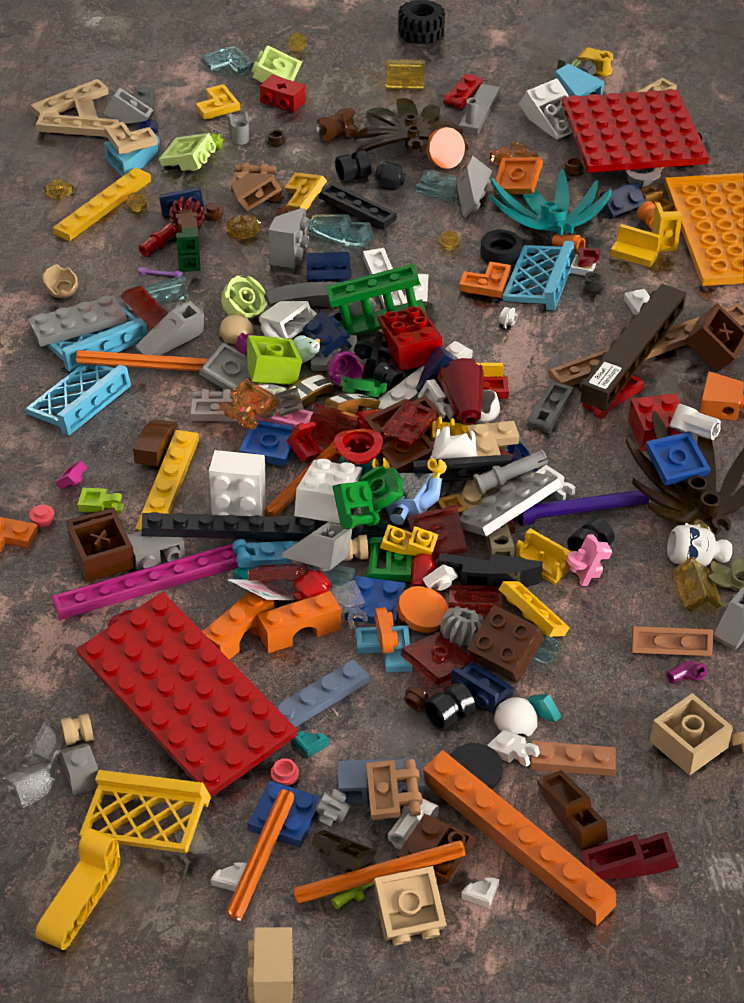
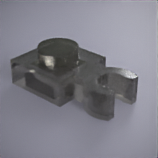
M297 387L276 393V399L260 401L265 419L273 417L278 412H280L281 416L304 409Z

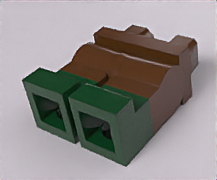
M191 209L180 210V214H176L179 271H201L197 213H193Z

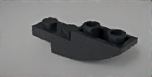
M440 553L438 568L441 565L454 568L458 575L454 580L461 581V589L499 591L503 581H518L525 587L541 583L543 562L492 554L491 561Z

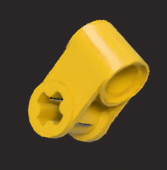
M587 47L577 57V60L593 62L596 66L595 74L605 77L612 74L611 60L613 59V54L609 51Z

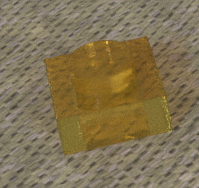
M59 177L44 186V193L57 201L74 192L73 185Z

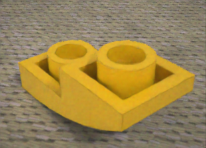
M388 524L380 548L404 555L416 556L420 553L432 555L438 534L415 526L413 532H409Z

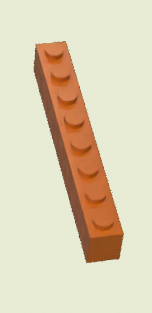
M444 750L423 768L425 782L430 789L596 927L616 907V890Z

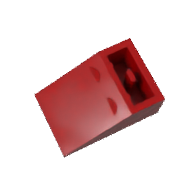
M420 306L408 307L406 310L397 312L390 311L384 315L377 316L393 361L401 371L424 366L439 345L443 347L441 334Z

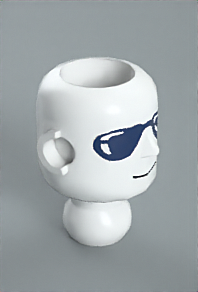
M685 523V525L676 526L671 531L667 544V554L670 561L674 564L682 565V569L697 570V567H706L712 559L719 563L728 562L732 555V544L725 539L715 541L714 534L709 529L700 528L699 524L689 525Z

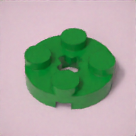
M341 376L340 382L343 392L360 393V390L366 391L365 395L379 397L386 393L388 384L384 382L380 385V381L356 377L350 379L347 376Z
M384 466L373 468L360 479V482L368 481L372 491L373 509L377 513L403 496L402 477L393 467H390L391 469H385Z

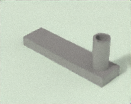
M481 84L475 97L467 99L466 113L459 124L464 133L479 134L500 94V87Z

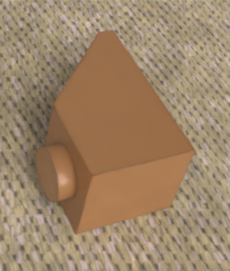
M248 173L231 184L236 198L247 212L282 190L272 174Z

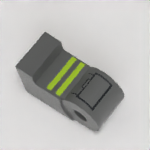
M565 51L558 59V69L570 64L592 76L596 73V66L593 62L574 59L570 52Z

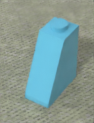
M570 64L556 70L555 79L559 80L569 97L573 95H603V80Z
M157 137L158 145L131 151L127 154H119L110 141L104 142L106 160L121 176H124L135 167L141 169L159 155V139Z

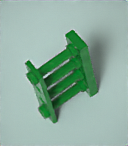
M414 263L326 286L331 308L339 307L342 320L338 321L341 324L338 328L342 326L349 335H361L380 330L381 327L377 316L384 315L390 311L397 312L406 310L408 307L420 306L427 315L423 300H416L413 287L420 285ZM404 289L407 303L394 306L391 292ZM382 295L386 309L372 312L369 298ZM361 301L364 314L350 317L347 304Z

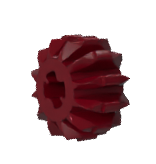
M182 196L180 200H175L172 207H170V223H175L174 226L176 227V214H180V210L191 209L193 213H197L199 229L205 220L204 207L199 206V201H192V197L186 200Z

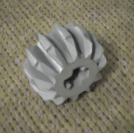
M458 606L448 608L444 617H442L440 631L445 639H450L451 643H457L459 646L462 644L468 647L484 621L483 616L476 614L475 610L471 611L467 608L463 609Z

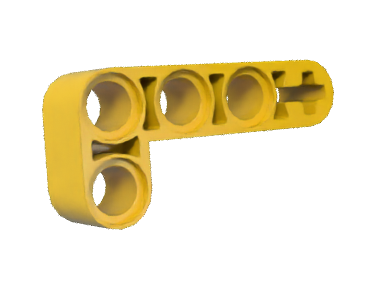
M88 828L81 837L79 843V863L40 919L35 931V938L61 950L67 949L116 875L120 865L117 838L92 828Z

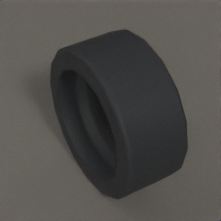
M509 230L489 231L481 239V258L488 264L489 262L513 265L518 261L521 253V238ZM494 246H504V247H508V248H510V249H508V250H497V249H494V248H492V247H494Z

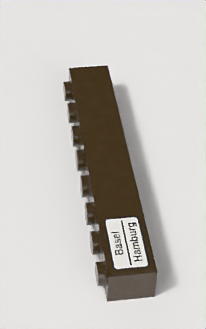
M661 284L656 291L651 293L647 303L644 302L642 304L640 312L637 315H633L628 327H624L620 337L612 342L607 353L604 352L600 362L592 367L590 375L582 379L579 386V391H581L580 402L603 411L609 408L684 310L686 292Z

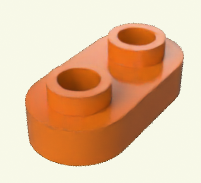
M386 607L374 608L375 627L382 654L393 653L394 647H398L397 632L391 630V627H393L392 612H387Z

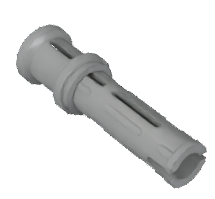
M540 449L533 454L502 467L495 465L490 471L480 475L474 474L475 485L479 493L484 495L491 488L504 486L509 479L548 464V460L545 459L547 456L543 449Z

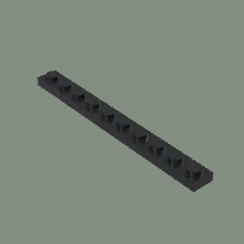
M151 512L142 513V536L300 541L328 523V521L285 516L265 517L259 515H199ZM380 519L379 523L375 526L357 525L352 529L351 539L357 538L358 535H367V540L371 537H384L388 524L394 526V523L391 520Z

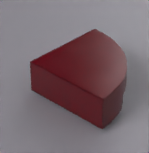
M579 248L578 267H587L595 264L600 258L601 249Z

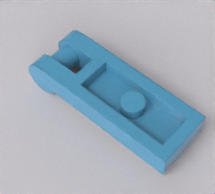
M240 539L232 544L234 554L237 555L236 561L240 568L305 566V564H294L290 561L291 559L282 557L284 551L299 541L247 543L245 540Z

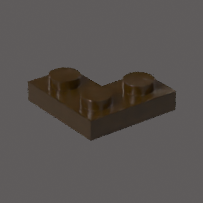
M326 830L315 833L311 844L320 848V853L329 856L328 860L335 862L337 868L348 872L373 862L377 851Z

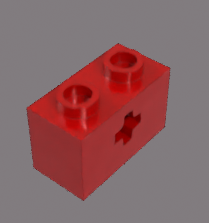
M272 74L260 85V102L294 113L306 102V85Z

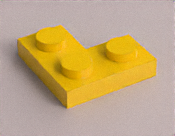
M224 84L207 88L206 96L210 100L196 103V110L204 120L240 110V103Z
M295 172L284 187L288 193L294 194L287 203L288 208L292 211L300 208L307 210L327 182L323 175Z

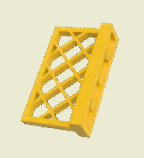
M98 770L95 778L98 786L79 833L80 837L88 828H92L95 822L104 818L108 826L99 830V832L117 838L118 844L187 854L203 807H208L211 799L203 783ZM104 795H112L117 799V801L104 809L100 806ZM134 798L141 799L143 804L128 813L124 805ZM159 802H166L169 807L154 816L150 808ZM186 805L194 806L192 813L183 819H180L176 811ZM121 807L125 815L110 823L107 815ZM147 810L151 819L136 827L132 819ZM174 814L178 822L162 830L159 822ZM130 821L134 829L125 835H117L115 830ZM156 824L160 833L150 839L143 838L141 833ZM182 828L185 833L181 843L169 842L167 837Z

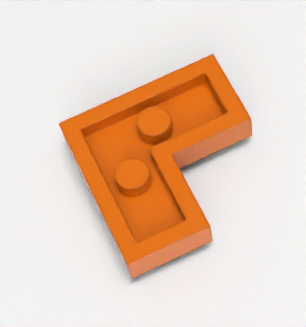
M489 262L485 274L464 271L459 282V291L502 298L510 275L511 265Z
M0 517V553L5 544L29 548L38 533L37 524Z

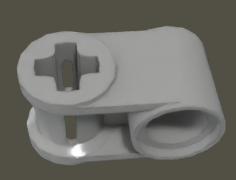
M248 111L244 112V114L232 115L228 113V126L232 142L237 145L247 144L250 140Z

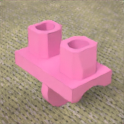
M587 535L581 549L568 554L566 560L571 566L570 571L578 575L581 586H588L591 578H600L603 572L600 560L609 559L612 550L607 542H598L594 535Z

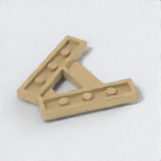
M95 79L31 104V112L38 117L36 131L108 138L105 134L104 126L119 123V120L98 118L93 104L94 99H99L109 94L108 87L99 79ZM74 107L78 116L59 115V113L66 112Z

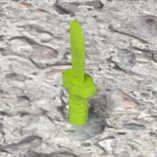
M374 882L342 891L331 899L333 907L338 910L353 898L360 902L365 898L362 891L374 884Z

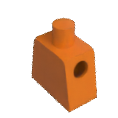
M708 372L700 413L717 419L737 420L740 408L744 409V382Z

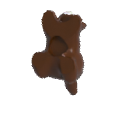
M353 108L339 109L334 115L317 119L316 130L323 135L321 137L322 140L329 142L339 134L346 135V137H354V134L358 132V128L353 123L355 110Z

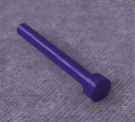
M639 490L539 503L519 514L517 519L521 526L531 525L535 523V519L643 505L648 504L649 499Z

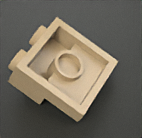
M433 866L374 878L373 881L380 908L379 917L385 942L392 940L395 946L411 942L410 936L421 934L422 939L440 936L439 930H443L447 925Z

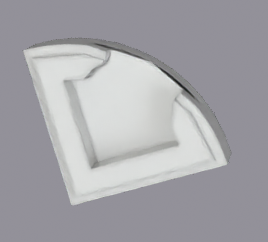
M236 862L233 866L217 870L211 878V885L235 892L247 863Z
M484 878L483 881L468 884L462 891L461 899L489 908L499 886V879Z

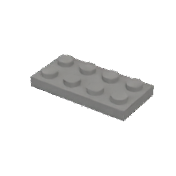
M113 295L103 296L91 302H81L69 308H59L51 313L37 314L29 318L28 323L39 346L42 347L127 323V319Z
M528 471L521 474L519 479L513 483L502 486L501 490L496 494L482 499V503L465 510L462 516L455 519L459 529L487 536L562 487L561 482L557 477Z

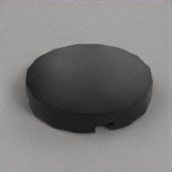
M468 743L457 747L450 754L453 759L490 789H493L502 777V759L495 750L487 745Z

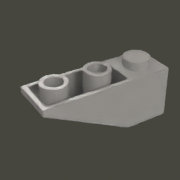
M473 156L461 168L456 179L464 218L471 212L474 214L481 205L479 201L486 193L484 190L491 182L489 177L492 170Z
M191 301L171 310L135 346V349L140 354L162 355L204 333V314Z

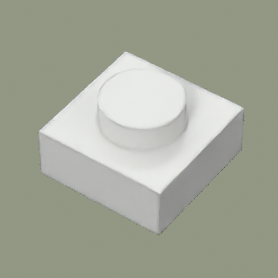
M441 565L424 577L423 581L428 588L441 591L451 586V581L456 579L458 575L454 568Z

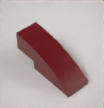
M667 832L641 840L635 834L581 851L584 865L601 879L639 877L679 868Z

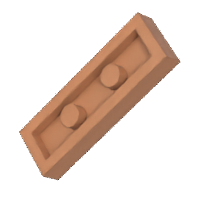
M632 626V653L712 656L713 629Z
M532 741V744L538 746L540 755L538 757L531 755V770L555 772L562 770L567 773L615 776L616 747Z

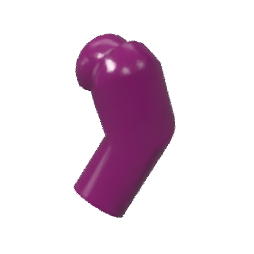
M685 661L666 672V678L671 684L683 678L698 681L705 678L708 669L703 663Z

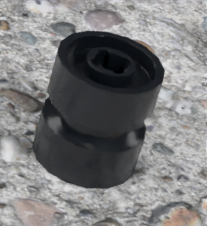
M365 150L353 152L351 156L345 154L335 158L336 173L342 183L353 181L355 176L361 179L371 175V162Z
M592 517L568 538L567 545L571 552L581 549L587 535H594L598 542H607L608 545H611L615 538L614 531L602 518Z
M454 682L444 688V694L437 692L424 701L423 707L427 718L440 731H444L454 725L457 719L462 720L475 711V702L472 694L460 682Z

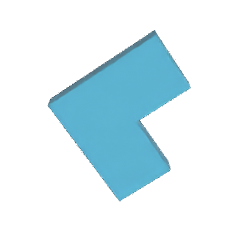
M393 626L391 630L397 632L398 647H394L393 653L384 654L385 673L412 672L408 626ZM376 627L356 628L357 654L382 653Z

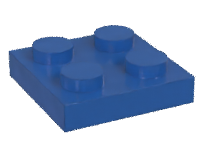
M253 419L239 449V453L264 455L265 463L286 466L293 450L287 439L293 433L292 429L294 427Z
M691 432L647 441L645 444V449L664 486L686 481L694 475L707 476L711 470Z
M355 575L345 609V620L375 624L374 608L386 607L387 612H392L393 626H396L399 617L397 603L399 597L405 591L406 583Z
M270 781L247 823L248 831L261 834L279 791L285 789L294 794V801L277 840L301 848L318 815V812L314 811L320 796Z

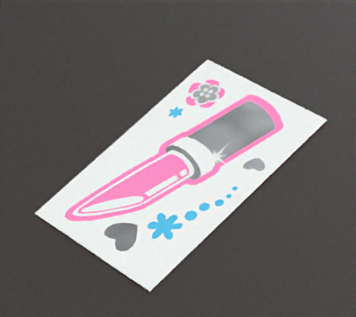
M227 579L266 600H295L292 594L265 580Z

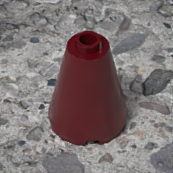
M470 358L452 360L449 362V366L444 369L442 366L437 374L438 383L458 422L465 425H473L481 418L484 386L483 366L476 364L475 360Z

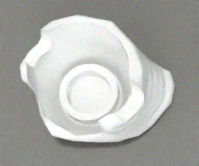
M448 426L443 427L441 432L440 429H437L435 444L430 458L477 457L476 437L472 430L471 438H469L466 433L450 436Z

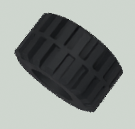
M412 0L400 6L398 11V33L404 40L417 44H427L441 39L444 35L445 9L442 5L430 0Z

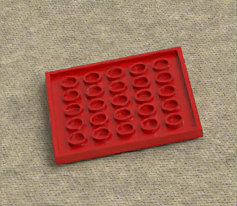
M649 90L647 92L562 97L561 104L588 173L702 165L709 162L708 153L678 90Z

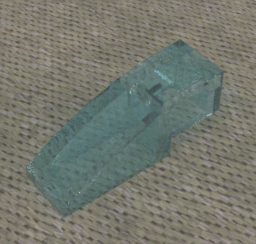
M314 214L309 219L307 231L327 241L355 248H365L374 238L370 222H351L349 215Z

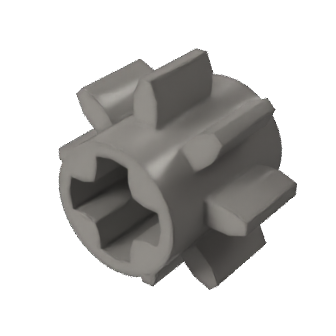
M333 789L331 795L324 791L314 811L320 813L318 821L331 827L333 821L341 824L350 807L349 804L344 802L346 795L336 789Z

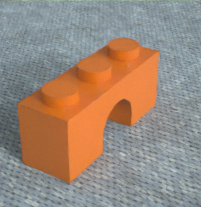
M331 591L258 614V636L268 654L293 646L294 635L305 627H311L316 637L341 630V608Z
M249 592L202 632L230 660L240 652V640L247 630L258 636V614L274 609V600H266Z

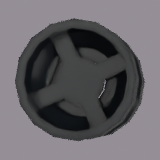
M383 361L375 368L373 379L380 381V384L388 383L387 389L390 391L405 379V373L399 369H394L393 365L389 362Z

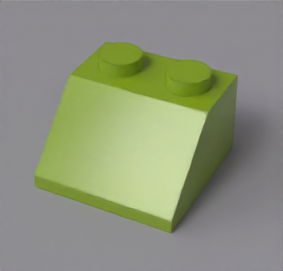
M248 335L247 371L252 382L258 384L277 383L281 386L294 385L298 382L302 359L293 339Z

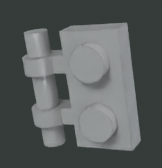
M210 389L193 391L191 421L238 422L240 392H231V389H223V391H210Z

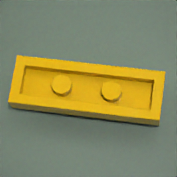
M503 581L499 591L506 596L505 599L510 604L517 606L522 611V615L526 619L533 621L540 627L542 634L547 637L566 635L570 627L519 581Z

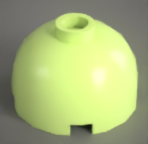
M236 276L226 284L222 291L221 304L228 316L238 314L250 321L264 311L267 305V301L265 302L264 298L266 293L261 284L252 277Z

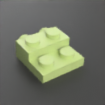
M267 45L264 52L260 51L251 72L254 73L253 78L261 83L272 74L294 81L302 62Z
M209 133L177 137L162 154L159 161L161 166L179 165L182 171H196L201 168L202 164L207 162L210 153L215 152L216 146Z

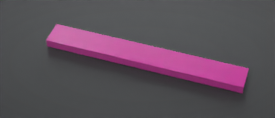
M232 544L53 595L51 596L52 603L59 619H65L238 568L237 555L233 552Z

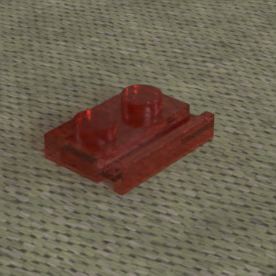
M406 399L380 430L383 438L388 437L390 441L411 449L435 421L437 412L419 403L413 404L409 399Z
M319 403L313 405L314 410L310 422H314L316 427L310 434L314 440L331 444L338 433L358 429L357 425L360 416Z
M309 564L258 565L248 570V580H261L262 583L275 582L277 579L295 581L309 570Z
M451 585L449 589V608L458 606L471 611L475 610L476 614L487 616L493 605L502 608L500 586Z

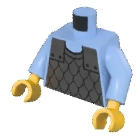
M383 458V466L385 469H390V463ZM430 458L428 460L427 466L433 473H399L403 480V496L398 501H393L385 507L393 523L402 525L406 518H421L427 509L439 500L442 482L440 475L447 469L444 461L439 459L437 465L435 459ZM376 459L372 461L373 468L379 467V462Z

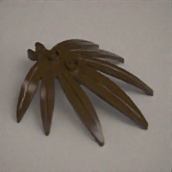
M398 98L396 108L400 118L387 108L377 107L366 111V116L376 118L389 125H373L356 132L354 140L374 138L362 144L355 152L361 150L368 152L401 141H405V147L409 153L416 149H420V152H423L424 142L422 140H428L435 130L453 128L460 134H463V129L447 121H438L430 124L440 113V107L436 105H427L422 110L421 117H418L417 107L412 100ZM464 141L465 149L468 150L469 146Z
M654 411L652 423L655 439L672 436L657 412ZM626 436L627 447L641 470L662 492L670 497L668 498L648 488L633 478L632 484L648 499L659 505L648 502V508L665 520L685 525V523L697 525L709 521L711 531L715 535L719 534L720 526H723L726 531L730 530L731 521L726 516L744 506V485L735 492L744 474V448L729 469L721 490L716 492V464L711 439L702 436L697 437V445L711 469L709 474L703 477L694 475L686 481L664 486L653 463Z

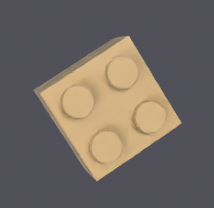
M692 693L653 720L650 742L687 774L691 775L729 747L733 726Z
M292 927L255 928V940H249L248 958L250 959L247 973L249 1003H293Z

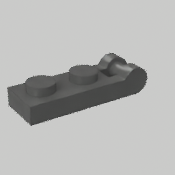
M552 381L530 414L527 427L531 429L538 428L543 433L550 434L554 424L572 397L574 387Z

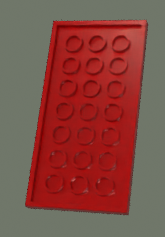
M164 592L156 595L76 648L77 655L183 771L194 782L204 784L211 798L298 736V730Z

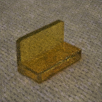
M386 59L385 88L423 90L425 60Z
M690 557L672 570L685 609L692 612L706 601L718 609L723 606L716 585L708 578L711 571L706 566Z

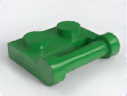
M368 481L341 483L332 486L342 528L353 529L357 525L375 526L379 523L380 517L373 509L372 491ZM361 508L362 515L354 516L351 514L350 509Z
M384 537L369 538L367 540L369 551L368 569L365 572V577L396 582H411L412 555L387 551L386 568H378L379 552L384 550L380 548Z

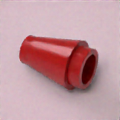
M420 553L412 560L410 588L416 586L427 587L423 578L436 569L435 559L431 555Z

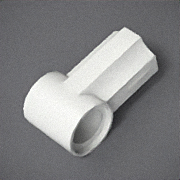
M678 404L669 427L681 433L691 432L714 440L720 432L721 421L717 418L698 413L697 410L689 406Z
M422 798L423 803L420 805L421 814L418 816H410L409 807L403 806L401 817L388 833V840L392 842L395 848L400 850L424 814L437 818L439 806Z

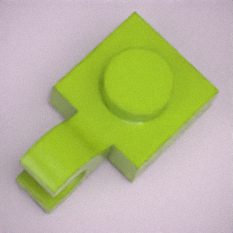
M82 488L77 504L78 511L96 513L104 511V508H115L117 513H122L124 503H121L122 494H108L107 489Z

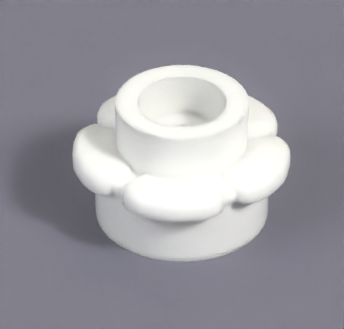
M505 307L502 310L498 322L504 325V328L515 324L518 316L515 313V308Z

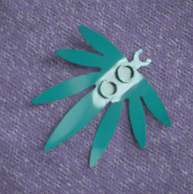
M562 168L557 181L555 202L546 201L538 189L535 188L534 194H522L529 208L528 210L510 196L491 177V184L495 191L510 207H506L490 194V200L499 209L523 225L534 229L557 232L559 235H563L565 231L573 234L574 227L593 218L605 206L612 194V188H610L599 200L590 206L598 188V180H596L579 204L568 215L569 188L564 169Z

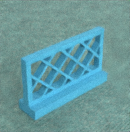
M565 241L563 247L524 245L504 291L503 301L546 304L547 310H556L575 257L573 241ZM528 253H537L531 257L527 255ZM557 254L552 258L549 257V255ZM540 259H544V260H545V261H543V262H541V263H538V264L536 263V261H538V260H540ZM529 264L532 266V267H529V268H527V269H525V270L522 268V267L527 266V265H529ZM548 266H552V267H553V268L548 269V270H546V271L543 269V268H546V267H548ZM537 271L539 272V274H537V275H535V276H533V277L530 275V274H532V273H534V272H537ZM523 277L526 278V280H524V281H521V282H518V281H517V280H519V279H521V278H523ZM544 278L547 279V281L541 284L538 282ZM531 284L534 285V287H532V288H529V289H526V288H525L526 286H529V285H531ZM517 290L521 291V293L511 294ZM539 291L543 293L542 295H532Z
M121 306L126 315L127 323L92 332L97 334H85L46 346L64 361L65 368L70 372L82 365L76 362L78 350L120 352L137 345L148 334L147 323L143 317L136 318Z
M82 364L26 407V414L57 425L61 428L62 434L70 436L131 386L127 367L119 365L114 369L104 365ZM89 369L95 370L93 372L85 373ZM96 378V380L84 382V380ZM79 381H80V383H78V384L70 385L71 383L79 382ZM80 390H81L80 393H74V394H69V395H68V393H70V392H75V391H80ZM59 394H64V396L54 397ZM65 403V405L52 407V405ZM46 406H48V408H46V409L38 410V409L41 408V407H46Z

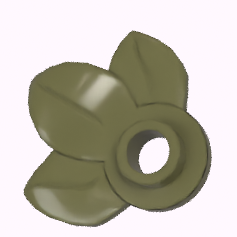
M737 558L731 567L713 560L711 561L710 571L712 574L708 575L710 581L721 587L732 588L736 592H739L744 587L743 560Z

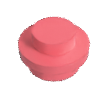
M48 505L35 506L29 512L31 522L37 524L40 528L49 526L55 516L53 508Z
M290 759L278 760L271 769L272 780L286 786L295 783L299 777V769Z

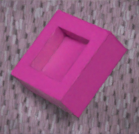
M80 460L68 467L55 483L61 490L69 485L72 487L76 486L83 479L81 474L86 470L87 466Z

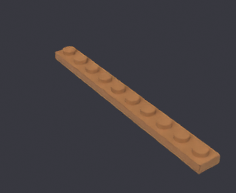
M739 303L723 308L740 325H744V308ZM699 317L671 326L646 359L688 345L685 340ZM609 349L549 369L548 377L552 381L568 386L579 384L583 378H587L590 375L592 367L600 362L603 353H607Z

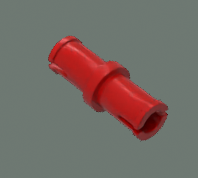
M168 223L158 232H153L148 240L139 245L138 250L141 255L148 257L157 248H162L167 240L176 235V227L172 223Z

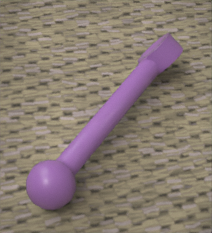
M146 267L138 268L139 275L154 274L171 276L175 279L182 277L180 271L166 272L148 270Z

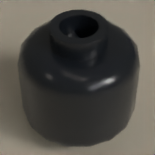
M384 161L381 165L378 164L374 180L377 181L379 187L395 191L399 185L403 186L406 174L402 173L403 168L401 165Z

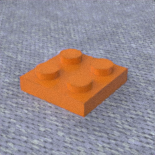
M502 158L495 181L508 194H534L543 165L542 158Z

